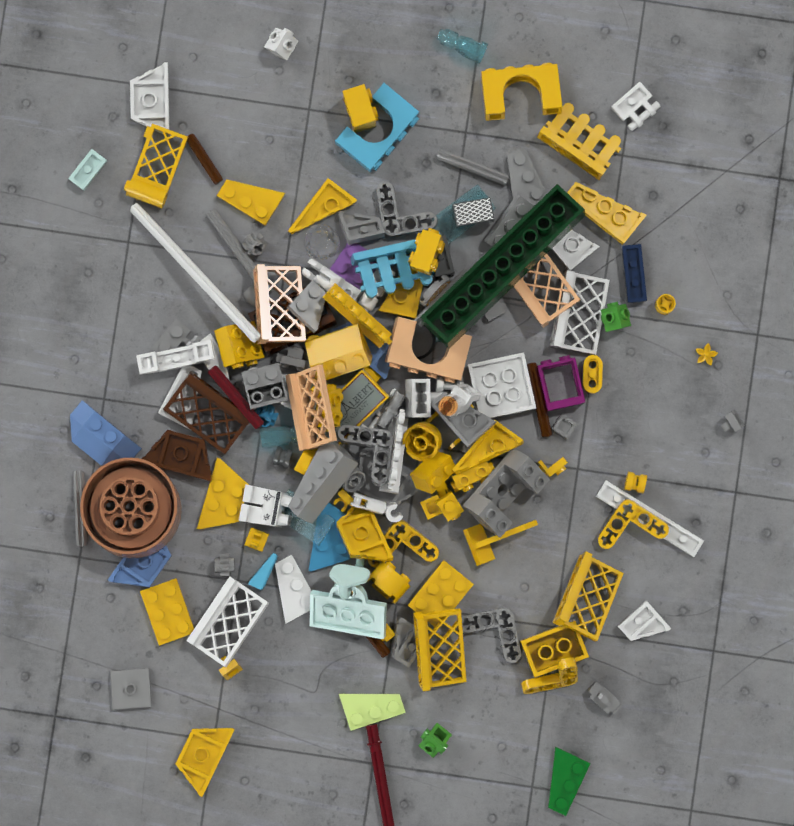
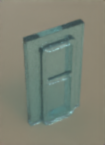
M477 184L452 204L488 198V196ZM492 203V208H493V211H494V210L496 209V207H495V206L493 205V203ZM452 204L436 215L438 217L437 226L446 235L450 243L475 225L460 226V228L456 229Z
M290 489L286 492L291 497L295 494ZM285 507L284 514L292 516L290 527L318 546L336 521L322 511L313 524L297 517L289 507Z

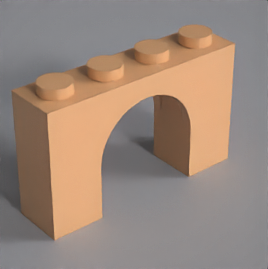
M402 317L395 318L390 339L392 343L388 346L385 362L389 363V367L395 369L405 367L408 368L407 372L418 374L419 371L424 372L426 377L437 379V376L443 377L445 382L455 384V381H461L472 336L464 334L450 349L446 348V352L440 361L435 364H426L417 359L412 350V340L417 321Z

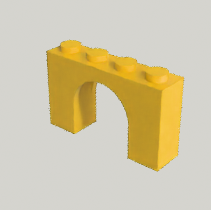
M544 63L540 66L528 64L520 68L508 66L499 70L488 68L485 71H481L486 121L505 119L503 94L511 84L516 82H527L537 88L541 97L543 115L562 114V98L557 64Z

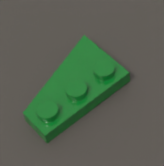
M555 746L548 808L566 816L591 763Z

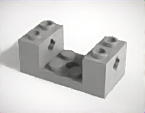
M514 448L508 452L463 506L485 529L501 538L513 524L504 514V511L525 487L538 494L550 479L529 456ZM503 485V490L498 493V488Z

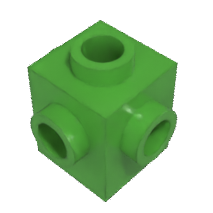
M618 302L607 304L606 309L600 310L601 320L606 332L631 326L630 312L626 304L619 305Z
M436 723L431 730L427 728L420 738L423 740L419 747L434 758L438 752L442 754L448 747L446 743L452 734Z

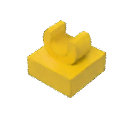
M341 489L338 492L341 498L335 499L333 504L336 505L339 501H342L344 507L341 511L344 512L354 499L344 489Z
M251 527L244 545L263 552L269 534Z
M233 659L227 667L223 666L220 668L219 672L228 681L243 670V668Z

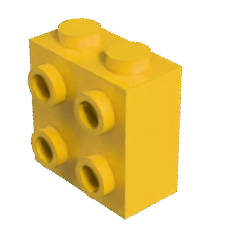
M428 228V230L423 229L422 233L417 234L415 240L417 248L415 252H411L408 262H410L412 270L431 276L432 272L437 270L439 264L437 257L438 254H442L445 243L438 230Z
M251 321L250 323L256 328L255 321ZM236 324L214 330L224 368L232 366V369L243 367V364L249 367L258 364L257 361L264 358L261 344H258V341L252 342Z

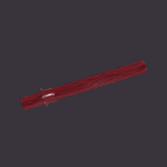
M371 724L366 726L369 742L367 746L370 748L383 826H394L380 744L382 741L379 738L377 724Z

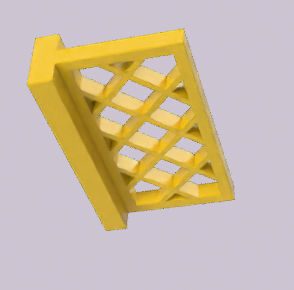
M585 551L578 557L553 623L558 626L563 625L596 642L624 573L593 558V554ZM591 563L598 567L599 574L592 576L590 571ZM611 573L617 576L615 583L609 584L605 574ZM601 576L605 586L597 588L594 578ZM590 580L593 590L586 592L583 586L584 581ZM603 589H607L609 594L608 600L605 601L602 600L599 593ZM595 592L599 603L591 605L587 595ZM583 597L587 607L579 609L576 602L577 599ZM600 605L603 613L601 617L596 618L592 608ZM588 609L592 620L584 622L581 611ZM577 614L580 624L574 625L570 623V616ZM594 623L596 628L595 634L588 632L586 624Z
M461 609L426 614L421 612L413 613L418 679L422 691H430L431 687L467 682ZM457 615V621L452 626L445 622L449 616ZM436 618L439 620V623L432 629L428 626L427 619ZM442 624L450 628L444 636L436 632ZM453 631L458 634V639L454 644L447 640ZM434 634L441 639L435 647L429 644V640ZM444 642L451 646L445 655L438 650ZM454 649L460 654L455 662L448 658ZM435 652L442 656L436 665L431 662V657ZM445 660L452 664L447 672L439 668ZM457 667L461 670V677L453 678L450 676V673ZM437 670L443 674L440 680L432 681V675Z

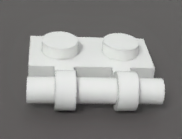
M639 82L613 104L611 109L623 122L630 117L632 122L627 127L633 131L637 127L640 128L649 116L655 115L656 110L661 106L657 101L652 105L649 104L648 100L652 97V94ZM643 106L645 111L637 116L635 111Z

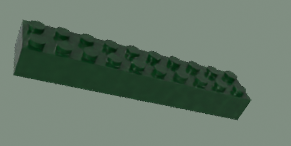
M556 184L420 317L422 323L450 349L585 217V209Z

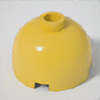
M418 422L406 430L402 442L403 445L405 444L406 452L415 460L424 461L426 458L432 459L441 449L442 437L438 428L433 424Z

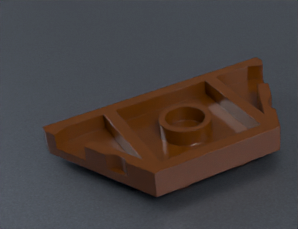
M167 430L161 436V439L151 447L152 449L141 458L160 468L212 482L206 442L203 439Z

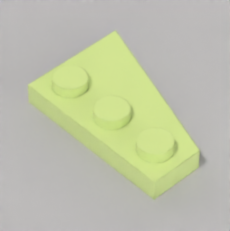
M339 694L351 731L406 713L400 694Z

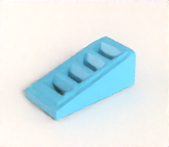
M273 553L248 584L263 590L278 555Z

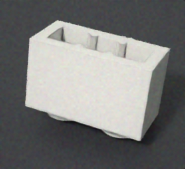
M405 379L406 417H431V403L443 392H430V379Z

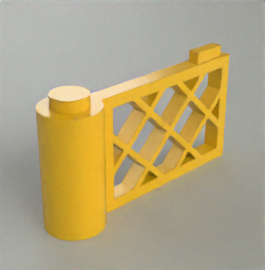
M152 124L151 127L147 126L143 137L147 139L131 180L126 181L124 191H126V196L163 208L188 136ZM154 130L162 131L165 139L155 143L152 137ZM174 137L183 139L181 146L173 150L169 140ZM167 141L171 151L160 155L157 145ZM155 147L159 157L148 161L146 152L148 149ZM173 154L175 162L166 168L162 158ZM160 159L164 169L154 173L150 163ZM148 165L152 175L145 178L139 176L140 168ZM166 171L168 181L166 185L158 182L156 175Z

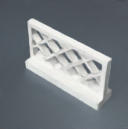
M569 270L564 271V278L572 289L575 290L583 305L576 310L572 306V313H570L569 308L554 319L549 346L596 355L602 325L600 310L605 309L610 280L579 274ZM576 278L583 279L587 286L579 291L575 286ZM596 282L604 283L603 291L597 295L592 285ZM587 288L594 295L588 302L581 295V292ZM563 291L561 302L569 303L574 297L571 293ZM596 299L600 304V308L597 312L593 313L588 304ZM586 307L591 316L583 321L577 312ZM575 314L580 323L571 328L568 319ZM593 318L596 322V329L590 332L585 322ZM582 325L587 335L579 340L574 330ZM569 333L577 341L571 346L564 344L565 336ZM590 337L593 342L592 350L585 349L581 341Z
M229 576L186 641L224 667H227L269 602ZM241 588L245 591L246 599L237 601L236 593ZM259 600L263 604L259 610L252 611L250 601ZM247 602L248 613L239 614L237 604ZM234 605L235 615L226 617L225 609L227 606ZM249 615V625L241 628L239 617ZM236 618L237 629L228 630L226 620ZM223 621L224 632L215 633V624ZM238 632V641L230 644L229 633ZM225 634L227 645L217 647L216 636ZM212 637L214 647L204 648L202 646L204 640ZM227 648L228 656L223 661L219 658L218 650Z

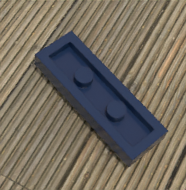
M641 244L622 246L627 303L646 302L647 294Z

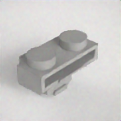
M289 347L287 355L280 352L277 353L276 362L281 367L288 368L289 365L296 366V370L299 371L310 368L309 360L302 358L304 350L300 347Z
M595 682L588 690L591 694L589 698L607 714L610 711L615 714L623 705L598 682Z

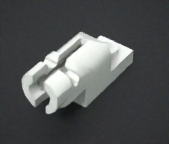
M310 259L308 263L312 268L320 272V275L315 276L312 272L303 268L302 275L310 281L314 280L326 292L336 283L356 302L363 293L314 259Z

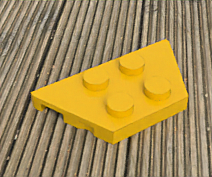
M217 458L212 482L210 481L197 529L239 522L241 505L245 503L242 501L245 484H249L220 458Z
M362 499L360 504L365 506L366 500ZM352 506L347 511V514L336 522L337 529L350 558L393 561L392 552L373 512Z
M234 728L192 729L175 763L201 797H203L235 731Z

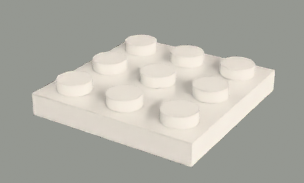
M524 352L468 364L472 387L482 394L480 399L476 401L479 412L492 419L536 409Z

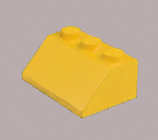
M359 323L305 341L310 368L316 365H323L326 380L371 365L373 356ZM317 371L314 376L316 381L318 379Z

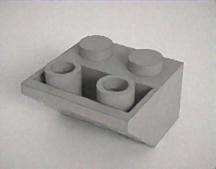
M279 363L241 372L250 410L288 401Z

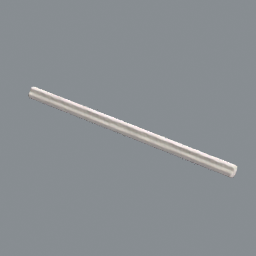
M138 203L132 205L130 212L252 342L258 341L261 334Z

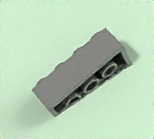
M335 441L319 446L288 507L297 517L313 524L359 463Z

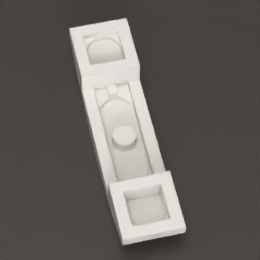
M211 339L161 352L154 351L136 355L140 375L178 369L215 359Z

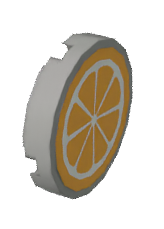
M442 275L441 278L443 280L435 281L423 294L424 300L421 299L420 303L425 308L451 282L447 275Z

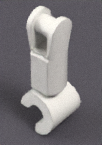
M359 493L353 494L355 497L350 505L380 515L384 513L391 522H399L403 518L400 512L391 514V511L397 508L396 502H390L386 505V502ZM362 499L366 500L365 506L360 504Z

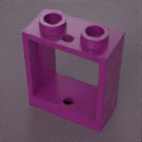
M570 355L559 357V361L552 362L551 359L540 362L541 365L537 366L547 412L585 403L575 357L570 358ZM570 365L577 396L550 402L543 371Z

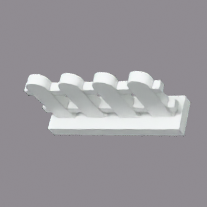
M404 409L399 410V414L397 417L394 416L387 429L393 435L389 477L385 485L379 486V491L399 493L405 448L402 440L408 426V418H405ZM385 454L383 456V463L387 461Z

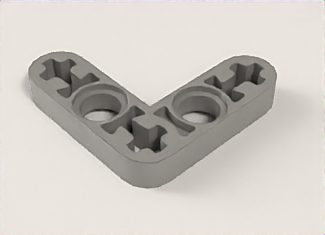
M383 181L378 185L377 196L382 226L388 236L406 235L422 232L423 229L428 230V228L435 229L437 227L438 217L432 212L400 217L394 186L387 181ZM386 185L388 188H391V191H388V198L393 197V200L382 202V199H386V196L381 190ZM392 204L394 206L392 214L384 212L385 205ZM396 216V219H392V223L397 228L392 233L390 230H387V227H390V220L385 221V218ZM427 216H430L432 219H434V221L431 222V226H429L427 223H422V228H419L420 222L418 220V217H421V221L427 220ZM407 220H415L416 226L414 229L409 230L406 228Z
M352 425L341 426L337 433V438L341 443L374 448L371 481L376 486L385 485L390 470L393 445L392 433L375 428ZM348 430V434L354 435L355 431H358L356 440H353L354 436H348L345 439L341 433ZM367 432L370 434L371 439L364 442L360 439V434ZM374 434H377L376 438H382L385 435L390 440L386 441V444H383L380 439H376V443H372ZM380 453L385 454L387 461L380 463L377 460V455ZM379 467H387V469H382V476L385 478L378 481V478L374 477V475H378Z
M499 608L462 616V623H464V619L475 621L473 617L477 616V623L479 625V628H475V624L470 625L468 630L462 627L465 633L498 627L505 660L515 663L520 659L521 650L514 616L510 609ZM502 611L510 614V617L507 618V623L510 624L512 622V627L501 629L500 625H504L503 619H499ZM482 615H489L491 617L489 625L484 626L481 624L480 618ZM505 630L513 631L514 637L512 640L506 641L503 638ZM516 641V646L512 647L513 651L517 652L518 655L512 660L511 657H507V653H510L509 646L505 648L504 644H511Z

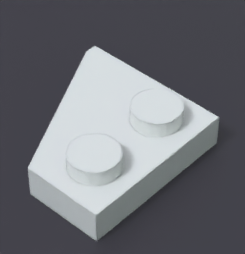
M647 601L641 604L618 625V628L630 641L671 629Z

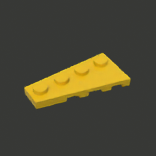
M577 182L567 192L585 209L586 217L622 245L647 216L642 212L639 213L632 210L627 205L615 202L610 197L602 196L597 191Z

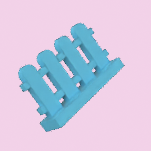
M415 240L353 253L350 259L352 266H358L355 268L356 274L360 273L363 286H360L361 292L365 291L368 298H374L378 292L377 288L381 287L384 288L387 294H392L396 289L395 284L402 283L404 289L410 290L413 288L414 280L420 279L423 285L428 286L431 284L432 276L435 275V272H432L431 276L420 272L412 274L408 262L410 255L407 256L406 254L416 251ZM390 266H397L400 277L393 278ZM378 269L381 282L375 283L372 270Z

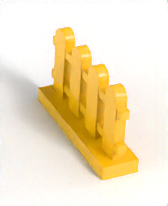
M565 103L562 107V114H557L552 122L548 120L540 130L537 138L600 180L611 164L608 162L614 152L619 153L622 149L619 147L621 139L617 135L607 139L603 136L605 133L603 125L598 124L594 129L588 125L590 117L587 114H581L577 118L572 114L574 111L573 104ZM569 119L574 124L566 133L561 128ZM585 130L589 133V136L582 144L577 139ZM601 141L605 146L598 155L592 150Z
M336 283L323 295L322 298L352 325L359 323L363 335L379 349L384 343L388 345L392 343V340H390L392 333Z

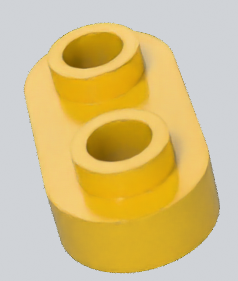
M596 355L586 357L583 362L582 384L584 390L590 394L597 393L602 387L603 363L601 358ZM595 362L596 367L593 369L590 368L589 363ZM589 381H594L595 387L591 388Z

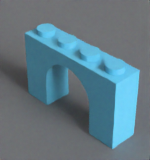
M385 83L372 96V101L391 117L393 122L391 134L381 142L372 143L362 139L347 126L335 140L337 146L370 173L373 169L375 171L378 170L383 163L381 161L385 155L389 156L395 149L393 145L397 141L401 142L407 135L406 130L408 127H414L420 119L418 118L419 111Z

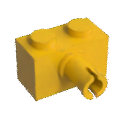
M438 452L432 459L426 458L410 473L416 489L430 494L437 490L438 496L441 498L446 492H450L445 481L453 474L452 469L455 464L450 455Z

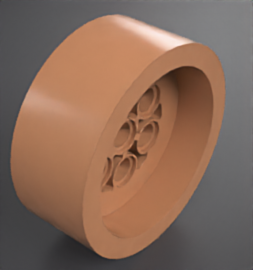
M120 458L101 466L87 481L80 502L81 518L91 538L106 551L124 558H142L158 552L171 541L181 520V500L173 482L158 466L139 458ZM121 485L125 486V493L117 494V488ZM139 486L145 487V492L142 495L136 494V489ZM109 502H115V508L112 511L106 510V505ZM133 502L135 504L134 509L130 512L126 511L125 506L127 503ZM148 503L154 504V509L151 512H145L144 508ZM117 519L124 520V525L121 528L115 527ZM142 519L144 522L143 526L136 529L134 527L135 521Z

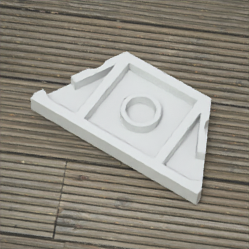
M164 62L161 66L130 80L131 120L146 127H151L152 124L170 130L168 62ZM156 129L154 130V131H157V132L163 134L162 131H159V130H156Z

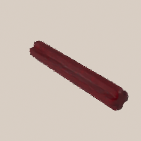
M213 366L208 371V374L255 429L260 428L264 424L261 417L254 409L250 410L249 403L218 366Z

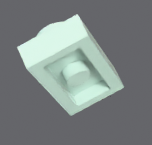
M91 149L68 179L85 191L107 163V160Z

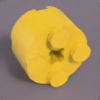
M381 561L371 572L368 582L372 580L374 583L371 586L387 600L390 597L394 599L392 603L396 604L410 588L408 583L411 580L403 573L398 574L395 571L396 567L390 561L385 563Z

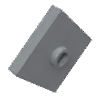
M149 668L110 671L113 710L152 707Z

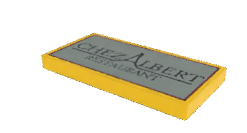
M364 369L341 389L343 394V401L341 402L343 418L340 421V426L335 427L336 437L341 426H360L390 397ZM345 430L344 433H341L342 435H344L345 439H347L348 436L351 435L348 434V430ZM325 432V436H327L328 438L329 432Z

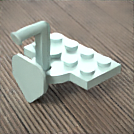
M356 559L355 566L346 564L333 566L329 577L336 584L332 587L330 593L317 590L311 591V627L378 639L385 638L387 603L368 600L367 592L360 585L366 583L370 577V571L364 568L365 559Z

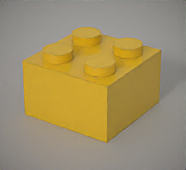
M365 84L343 90V99L354 132L358 133L376 127V121H379L376 107L371 106L373 98L370 88L366 89Z

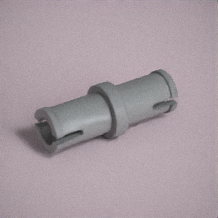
M395 391L388 405H385V411L377 425L387 430L394 416L398 415L399 412L397 411L406 396Z

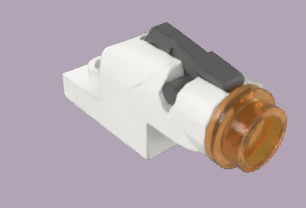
M468 384L456 385L450 395H446L439 401L438 407L443 415L451 418V416L465 413L472 402L478 401L482 394Z

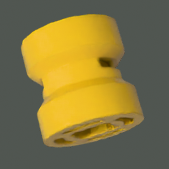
M669 294L661 295L655 302L656 311L663 315L672 312L676 305L674 297Z
M628 471L624 490H636L637 493L644 494L647 475H635L634 472Z

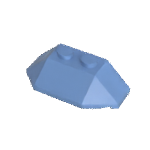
M83 400L70 414L72 442L101 466L120 458H134L142 449Z

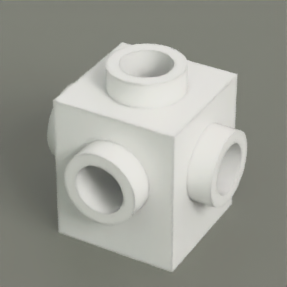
M275 27L264 48L276 57L288 60L298 40L293 37L294 33L286 28L281 30Z

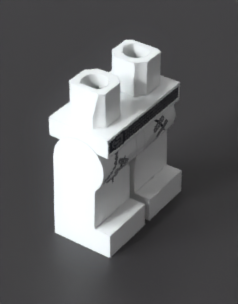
M245 484L242 501L263 506L257 507L242 504L239 521L276 527L290 526L292 516L284 514V511L292 497L288 493Z

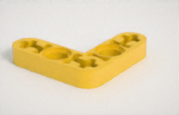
M625 499L620 503L599 534L598 543L604 549L611 548L630 521L658 539L665 538L668 535L669 527L665 521L635 501ZM630 503L632 504L631 508L633 511L626 513L625 517H628V519L625 520L623 516L617 513L620 512L622 514L625 510L623 505H629ZM647 514L650 520L648 523L642 524L638 520L639 516ZM614 519H620L623 522V526L620 529L612 527ZM653 519L657 520L654 524L658 527L664 525V533L660 532L657 534V529L653 526L651 529L648 528L652 524ZM607 528L614 533H618L616 536L614 534L611 535V543L603 544L602 536L607 537L610 531L606 530Z
M404 520L393 522L384 533L385 539H391L394 542L393 547L390 548L392 553L403 542L426 561H435L439 556L438 547ZM404 525V532L400 531L396 535L399 539L396 540L393 536L397 532L396 526ZM418 536L421 542L416 546L412 545L410 538ZM424 542H426L425 547L427 549H434V556H426L427 551L423 548L421 551H419V549L423 546ZM368 560L370 566L376 568L380 563L377 560L375 562H372L373 560Z
M575 658L560 660L558 662L559 673L523 681L521 683L523 693L532 694L576 684L578 682V670Z

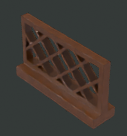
M295 291V292H293V293H291V294H289V295H287V296H288L290 299H293V298L297 297L298 295H297V292ZM282 297L277 302L279 306L285 307L284 311L287 310L289 306L287 300ZM327 301L324 303L327 313L321 316L318 330L313 333L305 326L306 339L311 335L318 334L337 325ZM272 308V309L270 310V315H271L273 318L278 319L280 316L271 314L272 311H273V308ZM256 310L248 313L251 321H255ZM284 316L279 321L280 324H282L283 321L292 324V322L284 318ZM293 325L288 332L294 337H300V330L297 327L294 328L295 325ZM278 327L271 329V331L275 332L273 337H280L284 333ZM267 342L262 345L267 356H270L298 342Z
M191 371L163 408L164 411L223 454H226L238 436L250 423L230 399ZM186 384L193 389L194 396L183 398L182 389ZM206 398L209 400L210 408L198 409L197 399ZM195 399L196 410L185 411L184 400ZM181 401L182 412H174L169 409L173 402ZM221 409L224 411L225 419L214 420L213 410ZM210 410L212 421L200 422L199 412ZM197 412L198 423L190 424L187 422L186 414ZM236 420L242 424L238 431L229 432L228 421ZM226 422L227 432L216 434L215 423ZM212 424L214 434L205 435L202 433L201 425ZM228 435L229 443L225 448L217 443V436Z

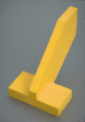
M533 520L507 530L501 538L497 535L487 538L481 524L467 528L463 532L476 566L495 559L490 543L537 526L538 523L537 520Z

